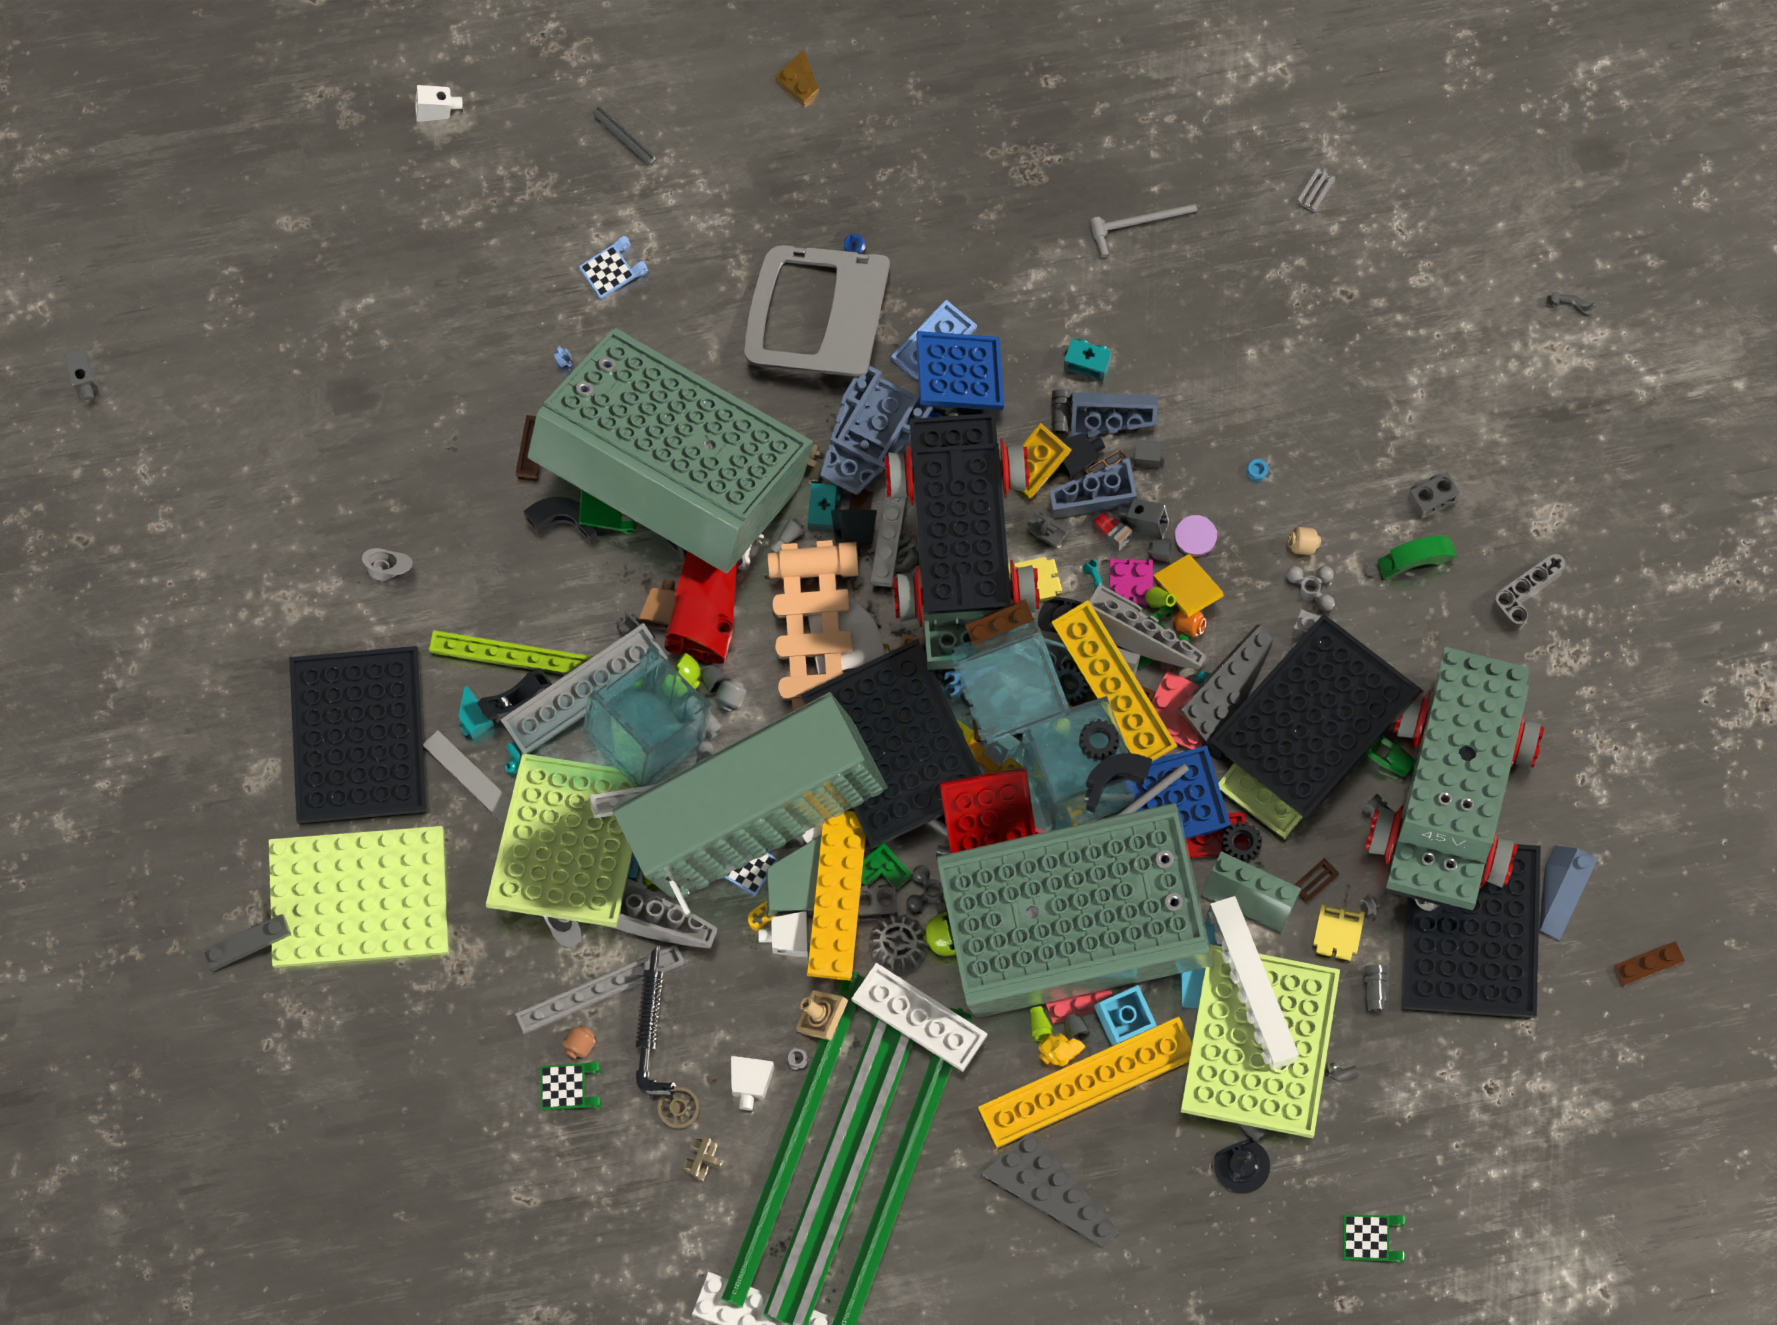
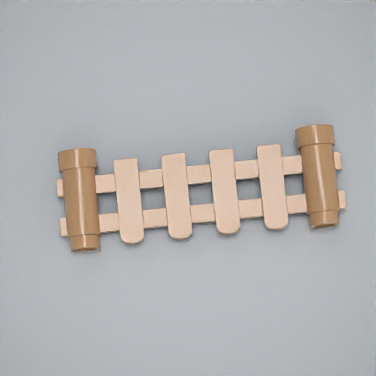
M832 540L817 541V547L798 548L797 543L781 544L782 550L768 553L770 579L782 578L784 580L785 594H779L774 597L773 610L778 618L787 619L788 635L778 637L775 647L778 657L780 659H789L791 677L782 678L779 681L778 689L780 697L784 701L792 700L793 711L805 705L800 694L844 674L842 673L841 654L853 653L851 630L839 631L838 613L850 612L848 589L836 590L835 575H841L842 577L859 576L856 542L839 543V545L833 546ZM819 577L820 591L801 593L800 578ZM822 615L823 633L804 634L803 616ZM825 656L826 674L807 675L806 657Z

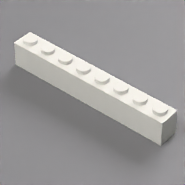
M1233 896L1211 903L1207 912V918L1210 925L1213 924L1216 932L1214 934L1217 943L1223 947V959L1226 964L1230 965L1232 970L1230 972L1231 979L1234 984L1238 985L1240 990L1238 991L1239 999L1242 1004L1246 1005L1248 1010L1246 1011L1248 1022L1253 1024L1256 1030L1254 1031L1256 1042L1261 1044L1264 1050L1262 1052L1264 1062L1270 1065L1271 1070L1296 1063L1299 1053L1236 897Z

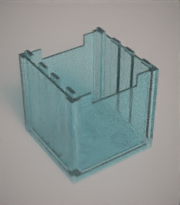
M1035 617L1032 622L976 645H973L972 641L953 647L954 653L951 656L954 664H958L954 666L955 671L961 680L962 686H966L963 689L965 698L970 705L973 704L972 707H969L971 714L975 718L977 726L982 728L978 730L981 740H986L987 744L1071 714Z
M653 644L640 657L639 663L608 687L605 684L598 691L594 690L588 695L583 734L636 788L650 786L692 753L700 742L705 741L713 704L708 699H704L659 653V649Z

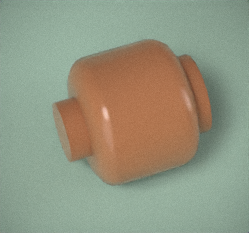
M582 1025L580 1027H572L563 1040V1045L566 1048L564 1052L573 1059H576L577 1056L585 1058L596 1043L593 1038L595 1034Z

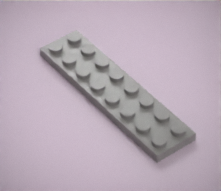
M643 623L500 720L523 754H529L667 661L668 658Z

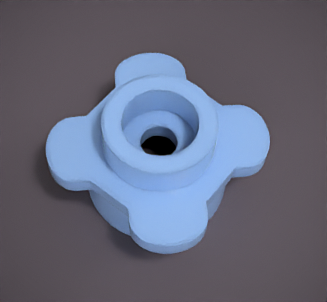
M558 346V351L554 352L556 361L561 367L566 365L571 367V354L567 349H562Z

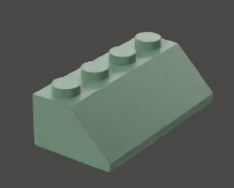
M1221 852L1201 897L1217 902L1235 896L1244 917L1282 933L1299 897L1301 888Z

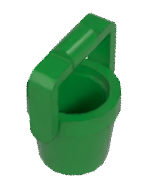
M1383 735L1368 753L1370 759L1402 777L1407 775L1416 761L1401 745L1386 735ZM1381 743L1390 748L1384 758L1376 753Z

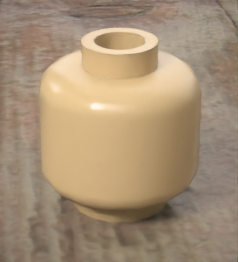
M1296 527L1288 535V547L1295 554L1312 555L1321 545V537L1318 536L1314 528Z

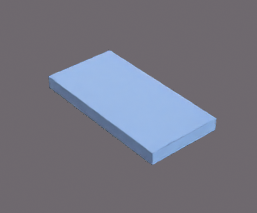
M945 300L893 353L890 360L918 382L917 331L971 335L976 330L977 324Z

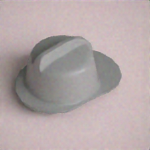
M371 548L362 555V562L367 567L369 575L380 581L388 580L409 571L413 564L412 559L406 554L380 548Z
M543 916L552 935L561 945L574 947L580 942L582 931L578 921Z

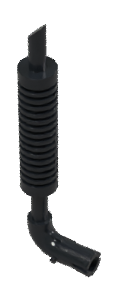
M657 946L651 952L649 970L643 971V978H645L642 980L644 988L641 989L643 991L641 992V995H643L641 1000L643 1001H640L642 1005H640L641 1009L639 1012L641 1014H639V1017L641 1018L638 1019L640 1022L638 1026L640 1027H637V1030H639L637 1035L639 1036L636 1037L638 1040H636L635 1046L641 1049L639 1070L636 1071V1083L644 1093L651 1095L653 1098L654 1095L673 1097L675 1091L667 1089H676L674 1082L664 1083L650 1080L649 1072L647 1071L649 1051L655 1050L656 1042H654L656 1038L654 1036H657L655 1033L657 1029L655 1028L658 1027L656 1024L658 1020L656 1019L659 1018L657 1016L659 1011L657 1010L660 1009V1007H657L660 1005L658 1002L660 998L658 997H661V994H659L661 989L659 988H662L660 984H662L661 979H663V972L658 971L660 946Z

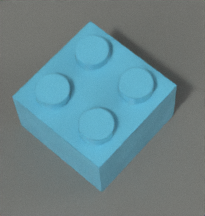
M1138 985L1094 1005L1111 1046L1157 1026Z

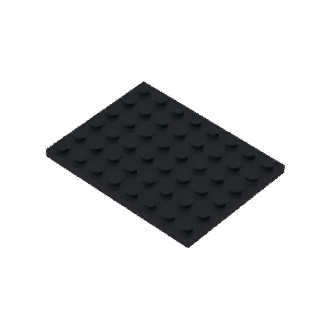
M1323 613L1214 734L1209 742L1305 820H1308L1422 693V689Z
M918 639L800 694L806 705L828 692L832 693L852 718L888 787L881 794L870 797L862 804L853 807L872 849L944 815L940 782L982 775L934 671L927 670V657Z
M418 646L289 657L297 823L428 812Z
M1517 844L1516 855L1512 862L1513 869L1507 885L1503 884L1500 887L1486 881L1482 888H1479L1472 914L1444 906H1439L1431 911L1423 910L1417 905L1415 899L1406 897L1403 1009L1536 1018L1541 846Z

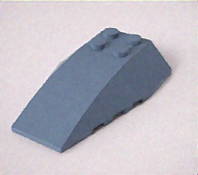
M869 366L864 376H855L843 395L820 477L858 496L885 468V456H889V453H900L911 442L910 419L927 418L934 406L920 405L919 390L915 395L883 379L881 371Z

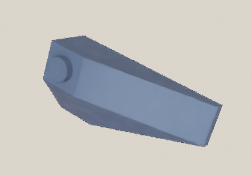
M1554 846L1545 865L1539 932L1560 941L1596 864L1597 857L1577 848Z

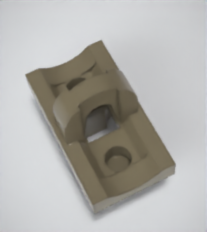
M706 1136L703 1139H693L691 1150L697 1153L695 1160L687 1158L683 1164V1169L697 1180L704 1182L710 1166L720 1168L722 1162L714 1157L718 1144Z

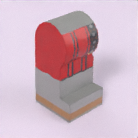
M1105 509L1092 520L1095 529L1118 551L1132 539V530L1127 525L1124 526Z

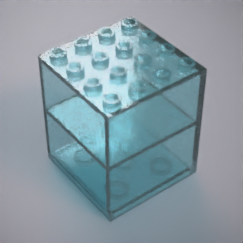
M1107 696L1023 724L1022 758L1050 831L1070 827L1074 823H1077V825L1122 811L1134 802L1136 783L1129 780H1116L1107 785L1103 790L1095 813L1086 810L1087 802H1084L1087 790L1090 789L1086 787V780L1090 772L1101 760L1094 762V759L1089 760L1086 758V755L1082 754V750L1079 747V737L1084 725L1090 724L1092 720L1096 722L1097 719H1101L1102 722L1105 720L1109 721L1108 724L1115 726L1119 736V746L1115 755L1129 753ZM1095 733L1090 737V743L1095 748H1104L1109 742L1108 737L1102 733Z

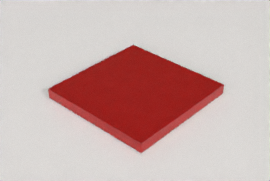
M1026 767L939 783L950 854L1036 834Z

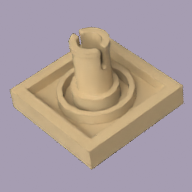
M813 990L810 997L804 998L800 1003V1009L803 1013L795 1030L800 1034L831 1040L848 1000L843 996Z

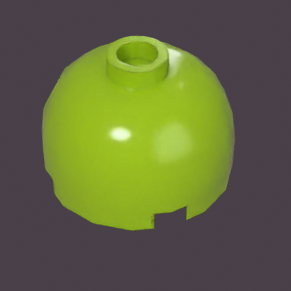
M684 653L673 666L670 673L666 675L660 686L668 693L676 696L684 695L689 690L693 693L700 684L698 681L700 667L697 661L692 656Z
M948 911L935 915L928 921L926 933L923 934L924 940L927 941L932 951L938 955H956Z

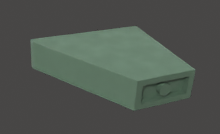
M821 836L767 868L768 917L804 911L807 912V915H813Z

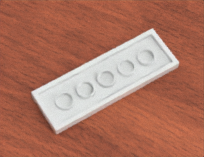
M877 963L852 997L854 1003L962 1072L987 1037L986 1032Z

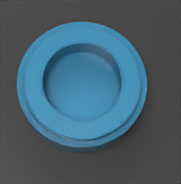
M1261 459L1250 461L1247 466L1248 477L1253 481L1265 479L1268 474L1267 463Z

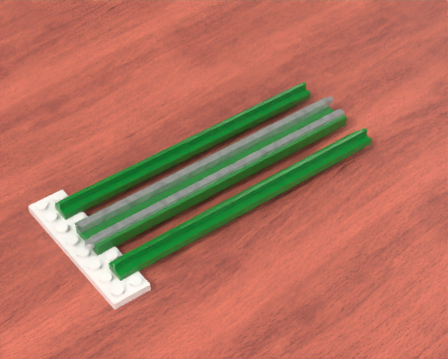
M855 971L852 973L851 981L843 980L838 996L846 998L848 1000L832 1039H820L730 1277L727 1279L708 1272L692 1313L695 1317L717 1325H857L953 1067V1065L933 1053L835 1318L815 1311V1306L915 1042L878 1017H875L772 1292L768 1294L752 1288L751 1285L858 1004L852 1001V997L866 978L860 976L859 972ZM950 1007L951 1011L968 1022L970 1021L971 1014L963 1012L961 1008L957 1010Z

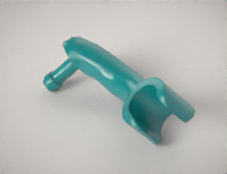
M1092 559L1089 563L1086 562L1083 565L1082 570L1084 573L1091 575L1095 592L1099 584L1103 585L1097 571L1098 562Z

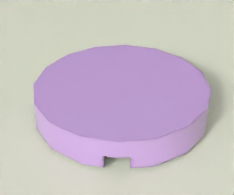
M1191 515L1184 518L1175 530L1176 545L1181 549V552L1185 555L1190 554L1191 557L1206 555V553H1209L1214 548L1217 541V530L1214 524L1208 518L1200 515Z

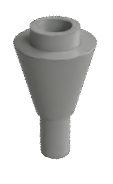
M789 518L779 539L770 548L774 552H778L781 549V544H788L804 533L802 530L804 526L796 518L793 521Z

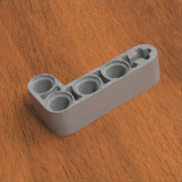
M1550 555L1496 594L1493 608L1508 628L1513 631L1523 629L1528 618V612L1522 603L1561 576L1565 567V560L1561 555ZM1532 576H1540L1542 581H1535ZM1517 587H1521V588H1523L1526 592H1525V593H1519V592L1516 590V588H1517ZM1505 599L1509 604L1502 605L1499 600ZM1512 616H1520L1522 621L1517 622Z

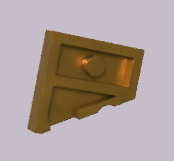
M801 51L775 75V79L804 105L819 92L804 51Z

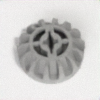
M891 914L888 918L879 920L875 928H872L869 939V952L873 962L895 975L913 972L921 966L927 956L928 943L923 938V934L926 931L919 924L918 920H913L906 914L902 916ZM893 927H900L899 931L893 932L891 935L885 934ZM903 928L911 932L914 940L907 938V935L903 933ZM898 940H901L902 944H900L899 947H896L895 943H897ZM885 947L889 948V950H890V952H891L892 954H890V953L885 949Z

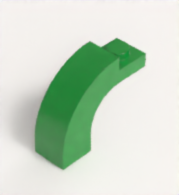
M1430 536L1399 545L1391 549V553L1377 561L1383 578L1389 580L1416 566L1424 564L1442 565L1457 557L1451 537Z

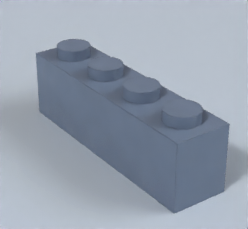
M1073 392L1071 436L1084 433L1088 437H1094L1097 434L1106 432L1115 433L1122 429L1131 430L1156 425L1157 395Z
M1129 457L1118 464L1109 465L1094 474L1092 472L1077 481L1073 480L1049 490V503L1053 519L1099 512L1104 509H1117L1121 504L1131 506L1132 501L1137 499Z

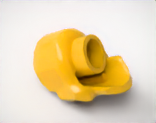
M1059 1032L1056 1036L1048 1035L1038 1045L1041 1052L1038 1056L1047 1065L1052 1063L1053 1065L1063 1067L1070 1060L1074 1059L1085 1048V1045L1074 1038L1069 1041Z

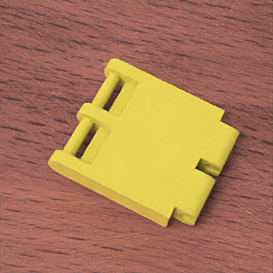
M1046 557L1014 563L1016 569L1030 565L1033 568H1037L1040 602L1051 600L1056 597V594L1062 593L1059 577L1051 578L1058 575L1054 559L1047 560Z
M1321 903L1313 946H1317L1316 954L1331 957L1332 951L1335 950L1337 951L1335 958L1351 961L1352 954L1356 955L1358 951L1365 912H1351L1343 907L1337 909ZM1325 910H1326V911H1330V912L1340 913V914H1339V915H1335V914L1325 913ZM1344 915L1359 917V920H1358V919L1349 918V917H1344Z

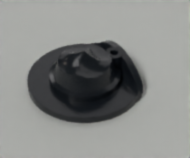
M1055 597L1048 600L1039 612V630L1057 633L1051 622L1081 605L1082 602L1063 597Z
M1252 1139L1230 1145L1218 1151L1214 1156L1216 1177L1225 1188L1232 1192L1244 1194L1256 1191L1266 1182L1269 1176V1156L1265 1149Z

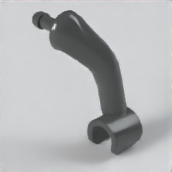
M1553 292L1552 295L1547 296L1548 306H1559L1560 301L1574 304L1587 315L1591 314L1593 308L1596 307V303H1587L1575 295Z

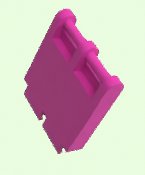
M1110 557V590L1128 600H1133L1139 606H1148L1145 596L1147 591L1153 588V558H1148V560H1134V558L1114 560L1113 557Z

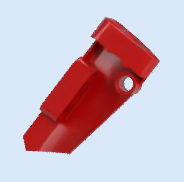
M687 551L675 593L674 607L665 634L664 647L668 652L681 656L687 653L694 659L716 664L725 662L733 634L737 563L726 574ZM725 630V631H727V632H726V633H721V632H719V631Z

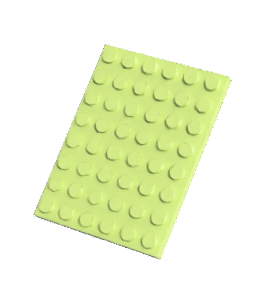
M522 753L486 900V907L617 928L633 852L615 815L594 818L590 795L648 786L650 773L530 754L524 755Z
M443 826L269 839L271 919L283 914L291 932V936L272 944V966L274 968L449 954Z
M1210 944L1214 966L1206 967L1204 972L1181 1112L1313 1138L1340 970L1259 954L1299 1053L1296 1063L1271 1070L1270 1065L1264 1062L1262 1045L1256 1042L1254 1025L1248 1022L1246 1005L1242 1004L1239 999L1238 991L1240 990L1238 985L1234 984L1231 979L1230 972L1232 970L1230 965L1226 964L1223 959V947Z

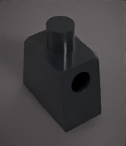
M1081 433L1061 440L1072 450L1060 464L1069 481H1077L1086 474V470L1089 467L1098 463L1099 457L1097 452L1105 449L1104 442L1100 437L1090 442L1087 436Z
M831 510L835 542L837 544L856 542L857 555L860 557V544H871L873 541L877 510Z

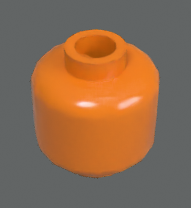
M1180 610L1179 613L1174 615L1173 625L1179 635L1184 633L1188 637L1195 638L1204 632L1206 618L1203 617L1200 611L1187 617Z

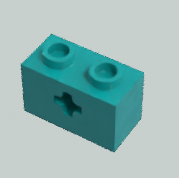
M1072 339L1064 360V369L1104 381L1111 361L1112 350L1103 345L1095 346L1089 344L1083 339Z
M811 483L807 521L808 530L834 531L831 510H836V505H840L841 493H837V485Z

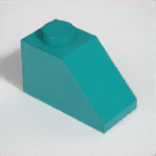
M466 686L463 690L458 716L461 723L459 728L465 736L469 734L474 740L494 726L493 720H488L483 715L482 710L477 704L478 699L469 687Z

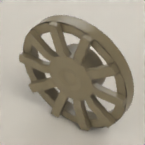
M676 1087V1089H668L675 1092L682 1091L680 1098H677L675 1094L672 1101L667 1099V1096H661L658 1102L659 1117L663 1123L671 1128H686L698 1117V1099L687 1088ZM685 1093H688L691 1097L686 1101L683 1100ZM663 1100L670 1104L669 1107H661ZM691 1101H695L696 1106H687ZM670 1110V1113L663 1117L662 1111ZM687 1110H695L694 1116L689 1114ZM673 1115V1122H668L667 1119ZM684 1115L690 1118V1120L686 1123L683 1117ZM678 1117H680L682 1124H676Z

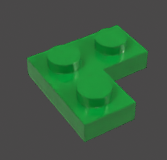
M883 843L863 860L861 884L862 886H869L882 875L892 887H896L897 891L913 877V874Z

